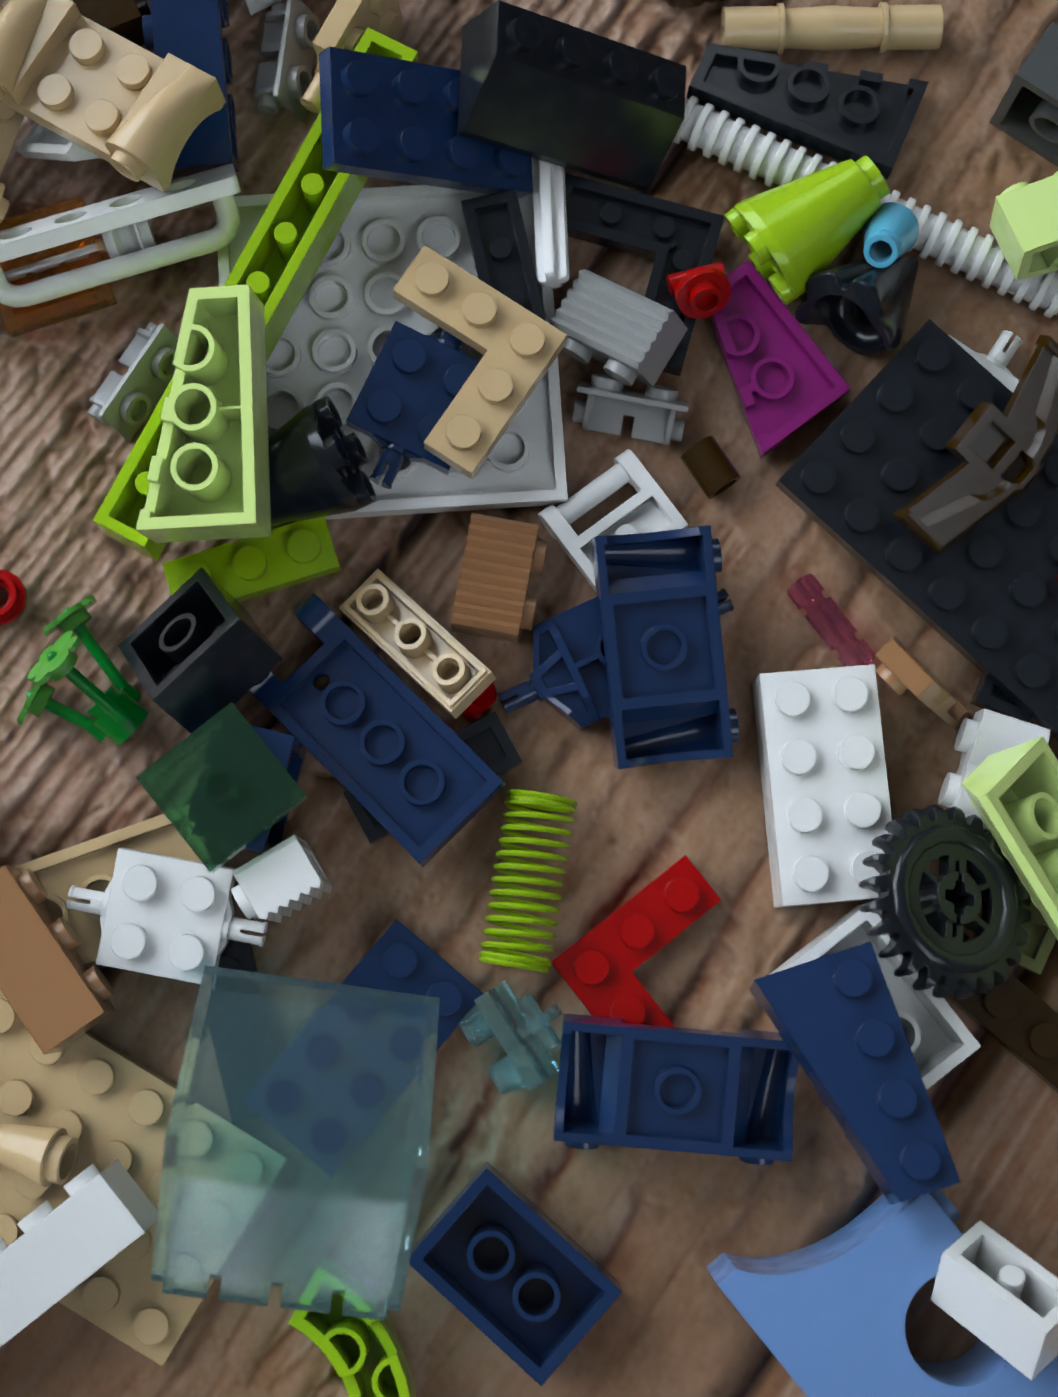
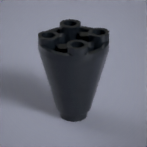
M327 395L306 405L268 438L271 526L353 512L376 501L373 486L367 475L360 468V466L368 463L365 449L354 432L345 436L341 429L342 421L339 412Z

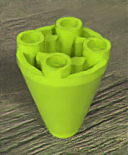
M864 155L856 162L848 159L744 199L725 213L724 218L736 237L741 242L745 241L752 253L748 255L751 264L766 283L769 281L777 296L786 306L806 292L807 281L813 275L824 271L878 210L881 206L880 200L890 193V189L873 161Z

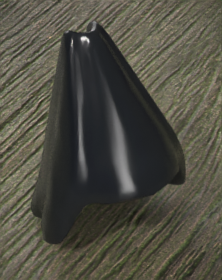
M910 256L903 259L899 257L892 265L885 268H876L870 265L866 259L813 275L806 284L807 300L803 301L795 310L796 319L801 324L826 325L831 329L838 341L860 355H878L884 353L887 349L893 351L899 346L905 332L918 271L917 257Z

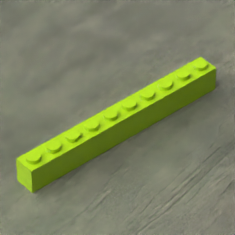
M369 27L365 30L354 50L419 63L418 51ZM321 111L223 285L249 284L263 303L266 363L368 179V176L323 170ZM173 377L93 519V522L106 536L155 561H158L167 542L154 543L136 531L140 509H144L150 485V482L147 480L152 455L156 456L163 426V421L160 418L165 397H169Z

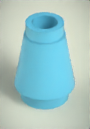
M882 203L878 210L864 224L863 253L870 265L876 268L888 267L914 246L919 235V224L914 213L899 203Z

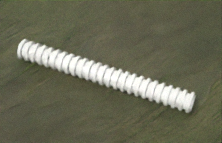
M691 96L689 100L685 101L684 120L673 140L676 144H679L682 140L687 142V149L695 151L697 147L702 149V155L708 159L712 155L719 157L718 163L723 166L727 162L734 164L733 170L738 173L745 169L749 171V178L753 180L760 176L765 179L764 185L771 187L773 183L781 186L838 164L834 161H831L829 165L821 162L823 157L817 153L812 158L806 155L807 149L802 146L797 151L791 148L792 142L787 139L780 143L775 140L776 134L772 132L765 136L760 133L761 128L755 124L750 129L744 126L745 120L740 117L733 121L729 119L730 113L725 110L718 114L714 112V105L710 103L703 107L698 104L699 99L695 96ZM893 190L892 194H888L880 200L881 204L887 202L902 204L914 213L919 224V235L912 248L920 251V258L925 260L929 255L936 259L934 264L939 267L943 263L950 265V272L954 274L961 270L967 273L965 279L973 281L976 277L982 280L981 286L986 289L993 285L998 288L997 294L1004 296L1006 292L1012 294V301L1020 303L1023 299L1029 302L1028 308L1033 311L1038 307L1044 309L1043 315L1048 318L1058 313L1057 271L1016 281L999 245L993 242L995 238L993 235L987 234L984 238L978 235L979 229L974 226L970 230L962 228L963 221L956 219L954 223L947 221L948 215L944 212H940L938 216L930 213L932 207L927 204L924 205L923 209L915 206L916 199L912 197L904 201L899 198L901 193L897 190Z

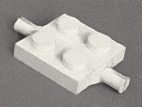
M125 847L118 848L113 877L105 892L72 885L69 889L68 897L85 899L90 902L77 899L66 901L67 910L100 915L102 933L96 959L97 965L207 986L215 984L220 955L229 943V940L263 947L266 935L245 932L244 930L264 934L268 928V922L265 921L259 922L234 917L235 912L231 889L235 883L232 871L236 868Z

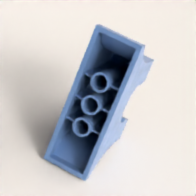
M940 1190L890 1205L883 1194L844 1227L814 1244L792 1252L766 1257L739 1256L723 1252L706 1266L719 1288L807 1397H1058V1355L1032 1381L980 1339L966 1353L949 1361L927 1362L912 1357L905 1336V1319L909 1304L916 1292L926 1282L937 1276L942 1253L963 1235L955 1225L962 1218L961 1214Z

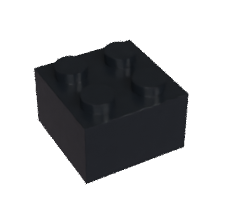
M202 567L118 645L151 700L197 739L211 726L222 721L229 712V709L252 687L262 683L269 676L271 670L283 659L246 609Z

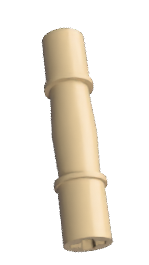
M880 2L878 7L828 5L785 8L784 3H777L776 6H723L721 14V45L759 52L775 51V54H782L784 49L836 51L876 48L877 53H885L886 50H938L943 36V9L941 4L888 5L887 2Z

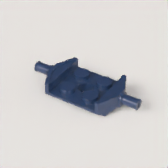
M723 588L717 592L718 603H720V615L734 610L731 599L727 600L729 595ZM599 596L533 626V673L528 675V681L497 693L507 715L536 700L540 702L545 700L546 703L580 731L589 728L590 724L609 716L610 701L606 662L600 649L603 632Z

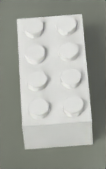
M875 664L759 674L751 685L774 908L878 899V893L858 886L864 879L879 876L880 873L875 868L865 866L863 860L874 854H885L882 849L872 845V840L883 834H891L886 831L885 826L888 822L892 821Z

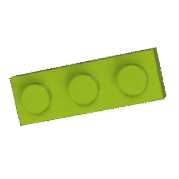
M325 517L297 521L272 529L271 536L242 538L162 563L171 595L202 567L238 602L342 571Z

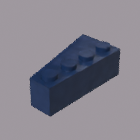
M150 0L151 15H143L142 17L143 35L147 50H154L155 55L163 59L170 53L215 77L226 100L220 111L205 118L190 135L179 155L173 176H190L227 164H233L235 172H239L235 104L232 94L227 95L226 84H232V57L227 38L222 39L221 28L230 27L227 1Z
M871 941L753 981L749 989L779 1031L778 1034L790 1053L794 1054L813 1083V1088L846 1133V1138L890 1205L961 1182Z

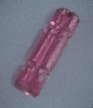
M809 573L794 582L787 591L789 598L799 610L804 608L807 611V615L804 617L832 652L836 649L840 653V657L837 658L840 663L847 667L869 665L873 662L875 652L864 638L860 641L855 636L858 632L831 596L828 598L824 597L822 591L825 589L816 577Z

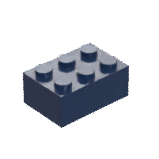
M488 1161L413 1245L405 1260L540 1386L547 1381L622 1293L619 1281Z

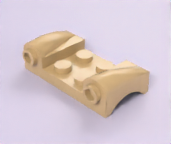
M10 0L0 12V103L108 161L125 177L136 182L142 180L165 193L171 184L179 155L190 135L205 118L220 111L226 103L217 79L170 53L163 59L81 15L75 2L71 0Z

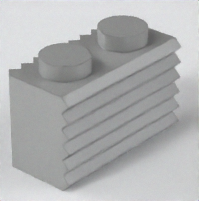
M586 269L579 271L578 278L573 280V287L567 290V297L562 299L561 307L556 309L555 317L550 319L551 325L567 334V343L562 349L563 352L583 364H588L592 357L597 361L603 362L605 364L603 370L607 374L628 386H632L637 379L653 387L688 330L674 310Z

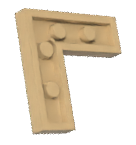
M424 245L392 289L394 298L484 355L423 442L424 449L470 479H473L567 343V334Z

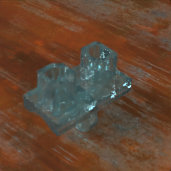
M503 981L474 1000L476 1006L459 1021V1026L469 1043L477 1047L493 1036H496L507 1053L506 1056L488 1067L490 1077L503 1095L525 1086L528 1087L529 1091H532L545 1083L559 1069L549 1052L550 1049L561 1043L550 1025L551 1021L563 1014L557 1003L542 1012L531 993L517 1000L506 981Z

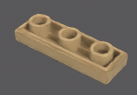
M379 569L339 607L347 619L455 719L496 679L491 670ZM420 636L418 641H416L413 644H409V642L413 638Z

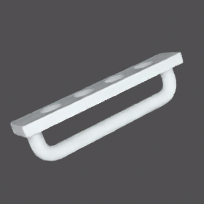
M227 164L173 180L165 193L152 186L1 230L0 263L212 201L217 215L216 225L209 230L22 285H14L8 282L0 264V303L14 308L29 307L216 252L224 248L236 236L240 224L239 211L234 194L241 192L234 165Z

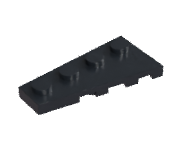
M709 43L691 80L686 98L689 99L691 96H695L699 99V103L704 106L710 103L714 105V110L719 112L725 110L730 113L731 117L736 119L740 117L746 123L755 124L763 130L772 132L842 162L848 159L856 162L866 155L873 161L884 179L888 180L929 82L909 79L906 85L883 81L882 73L861 70L859 76L828 71L829 64L807 60L806 65L799 66L780 62L779 56L776 54Z

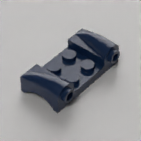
M711 525L592 538L596 594L599 596L610 701V710L608 711L614 767L626 769L667 762L734 757L732 743L739 742V724L736 710L734 708L729 709L715 574L722 571V554L719 539L712 538Z
M563 1013L553 1140L564 1141V1145L576 1149L589 1150L597 1149L599 1145L735 1156L739 1157V1160L755 1165L774 1164V1160L792 1162L793 1105L799 1062L794 1054L790 1053L778 1032L738 1029V1033L632 1024L622 1023V1018Z

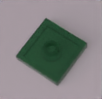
M233 702L136 776L141 785L211 873L219 869L308 798Z

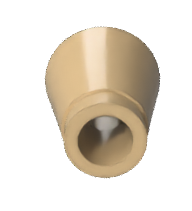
M0 1122V1164L43 1187H47L51 1183L63 1185L69 1179L78 1158L79 1142L77 1138L68 1136L65 1128L4 1124Z

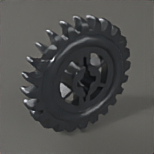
M933 804L923 810L911 809L903 814L902 819L898 818L888 822L885 829L891 834H883L872 840V845L882 849L885 854H874L863 860L865 866L875 868L880 874L879 876L864 879L858 884L860 888L870 889L878 893V899L862 905L860 911L880 914L882 920L876 926L869 929L866 934L871 937L889 935L891 939L886 948L879 952L878 957L890 958L901 954L903 959L901 965L895 969L894 975L904 977L918 971V978L912 984V988L920 991L935 985L932 991V995L935 998H945L952 995L960 1000L970 998L974 993L984 994L990 992L994 983L1007 980L1009 966L1019 965L1021 952L1017 946L1027 945L1029 935L1021 927V924L1031 922V912L1022 907V901L1030 898L1029 893L1025 887L1019 886L1018 875L1010 862L1004 857L990 830L983 831V822L977 815L974 814L965 818V814L958 807L954 806L944 810L941 806ZM935 859H939L938 876H935L927 868ZM981 905H982V914H981V918H980L978 915H979V913H980ZM964 928L973 931L972 937L963 942Z

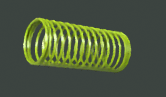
M509 789L506 791L507 796L505 797L504 804L515 811L504 812L502 817L504 820L514 824H504L500 826V830L513 837H501L497 842L499 845L511 850H498L495 855L497 858L510 863H496L493 865L495 871L509 876H494L491 878L493 884L508 889H491L489 891L490 896L507 902H489L486 906L492 911L510 916L487 915L484 917L486 922L509 929L485 928L482 932L486 936L512 943L483 941L480 943L481 947L490 951L481 950L478 952L480 957L477 959L479 962L548 973L551 971L549 969L552 964L550 959L510 949L551 953L554 951L552 946L507 935L553 940L556 938L555 934L508 922L555 927L558 925L557 921L510 909L559 913V908L507 895L559 901L562 899V896L508 882L561 888L564 886V883L509 869L562 875L567 872L563 868L529 862L510 856L533 857L564 862L569 859L564 855L534 850L511 843L536 844L565 849L570 848L571 845L512 830H529L571 836L573 832L513 817H531L573 823L575 821L573 817L548 814L524 807L560 813H574L577 811L576 806L578 803L571 798L554 794Z

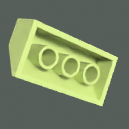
M1042 736L989 755L961 785L968 794L972 805L979 812L1000 846L1004 857L1010 862L1026 888L1033 904L1040 911L1058 940V760Z

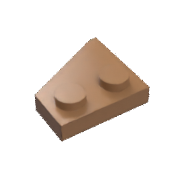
M895 636L876 653L875 656L882 662L876 672L898 695L901 696L909 689L921 702L953 729L971 714Z

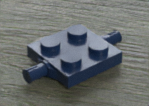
M395 321L346 419V426L371 437L383 449L381 457L369 479L379 484L389 465L388 471L382 480V487L392 488V484L404 460L422 462L447 475L452 467L425 450L423 442L479 361L469 357L460 348L462 341L445 330L442 331L440 337L424 335Z

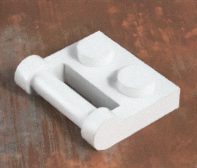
M629 449L613 459L615 463L613 467L568 498V501L561 503L557 507L551 504L538 513V517L545 529L559 543L595 592L592 538L684 529L689 525L640 460ZM629 483L635 488L638 493L579 536L570 526L571 523L625 484Z

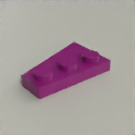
M747 260L727 275L731 285L730 299L722 310L710 316L709 319L760 459H762L848 395L851 388L750 261Z

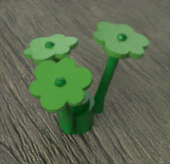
M90 595L80 603L70 608H65L62 614L43 628L42 632L46 637L58 629L63 635L54 645H50L43 651L39 661L28 673L27 679L36 684L33 689L26 692L27 700L17 718V723L23 725L29 714L40 718L44 710H47L86 730L100 743L106 737H109L120 746L140 726L149 712L137 703L142 695L127 683L85 626V623L92 618L87 609L97 602L95 597ZM81 642L118 692L111 686L102 692L74 667L78 660V655L74 651ZM66 677L94 702L87 712L95 719L92 720L52 699L55 688L47 684L48 680L51 679L56 682Z

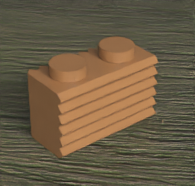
M476 513L471 514L451 616L452 631L518 643L521 629L532 630L537 597L527 595L531 574L542 576L548 545L547 542L537 541L539 525Z

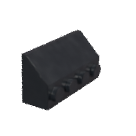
M498 0L466 23L462 29L457 135L636 190L645 191L650 188L684 120L686 66Z

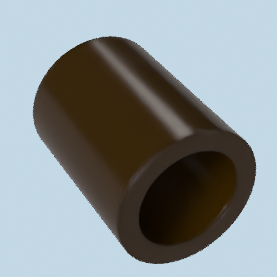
M712 435L694 444L680 457L708 499L720 495L741 478Z

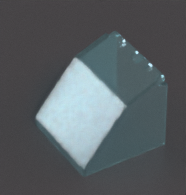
M205 965L165 1136L151 1280L164 1281L163 1294L206 1299L209 1279L214 1278L222 1279L218 1298L220 1301L268 1306L271 1286L283 1287L280 1308L330 1314L332 1293L344 1295L342 1316L385 1321L387 1309L400 1311L428 1170L440 998Z

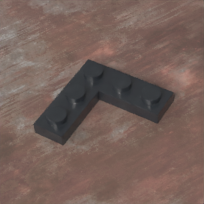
M565 173L568 237L655 260L645 297L674 310L688 328L662 371L680 376L696 319L685 316L679 310L675 298L670 295L667 275L712 263L724 216Z

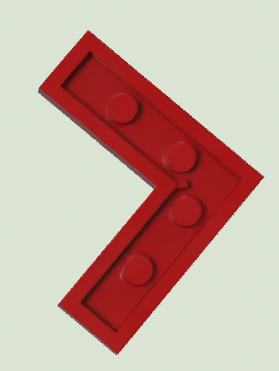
M684 855L554 959L552 965L592 1016L622 1018V1023L675 1027L632 972L719 903L721 899L688 857Z

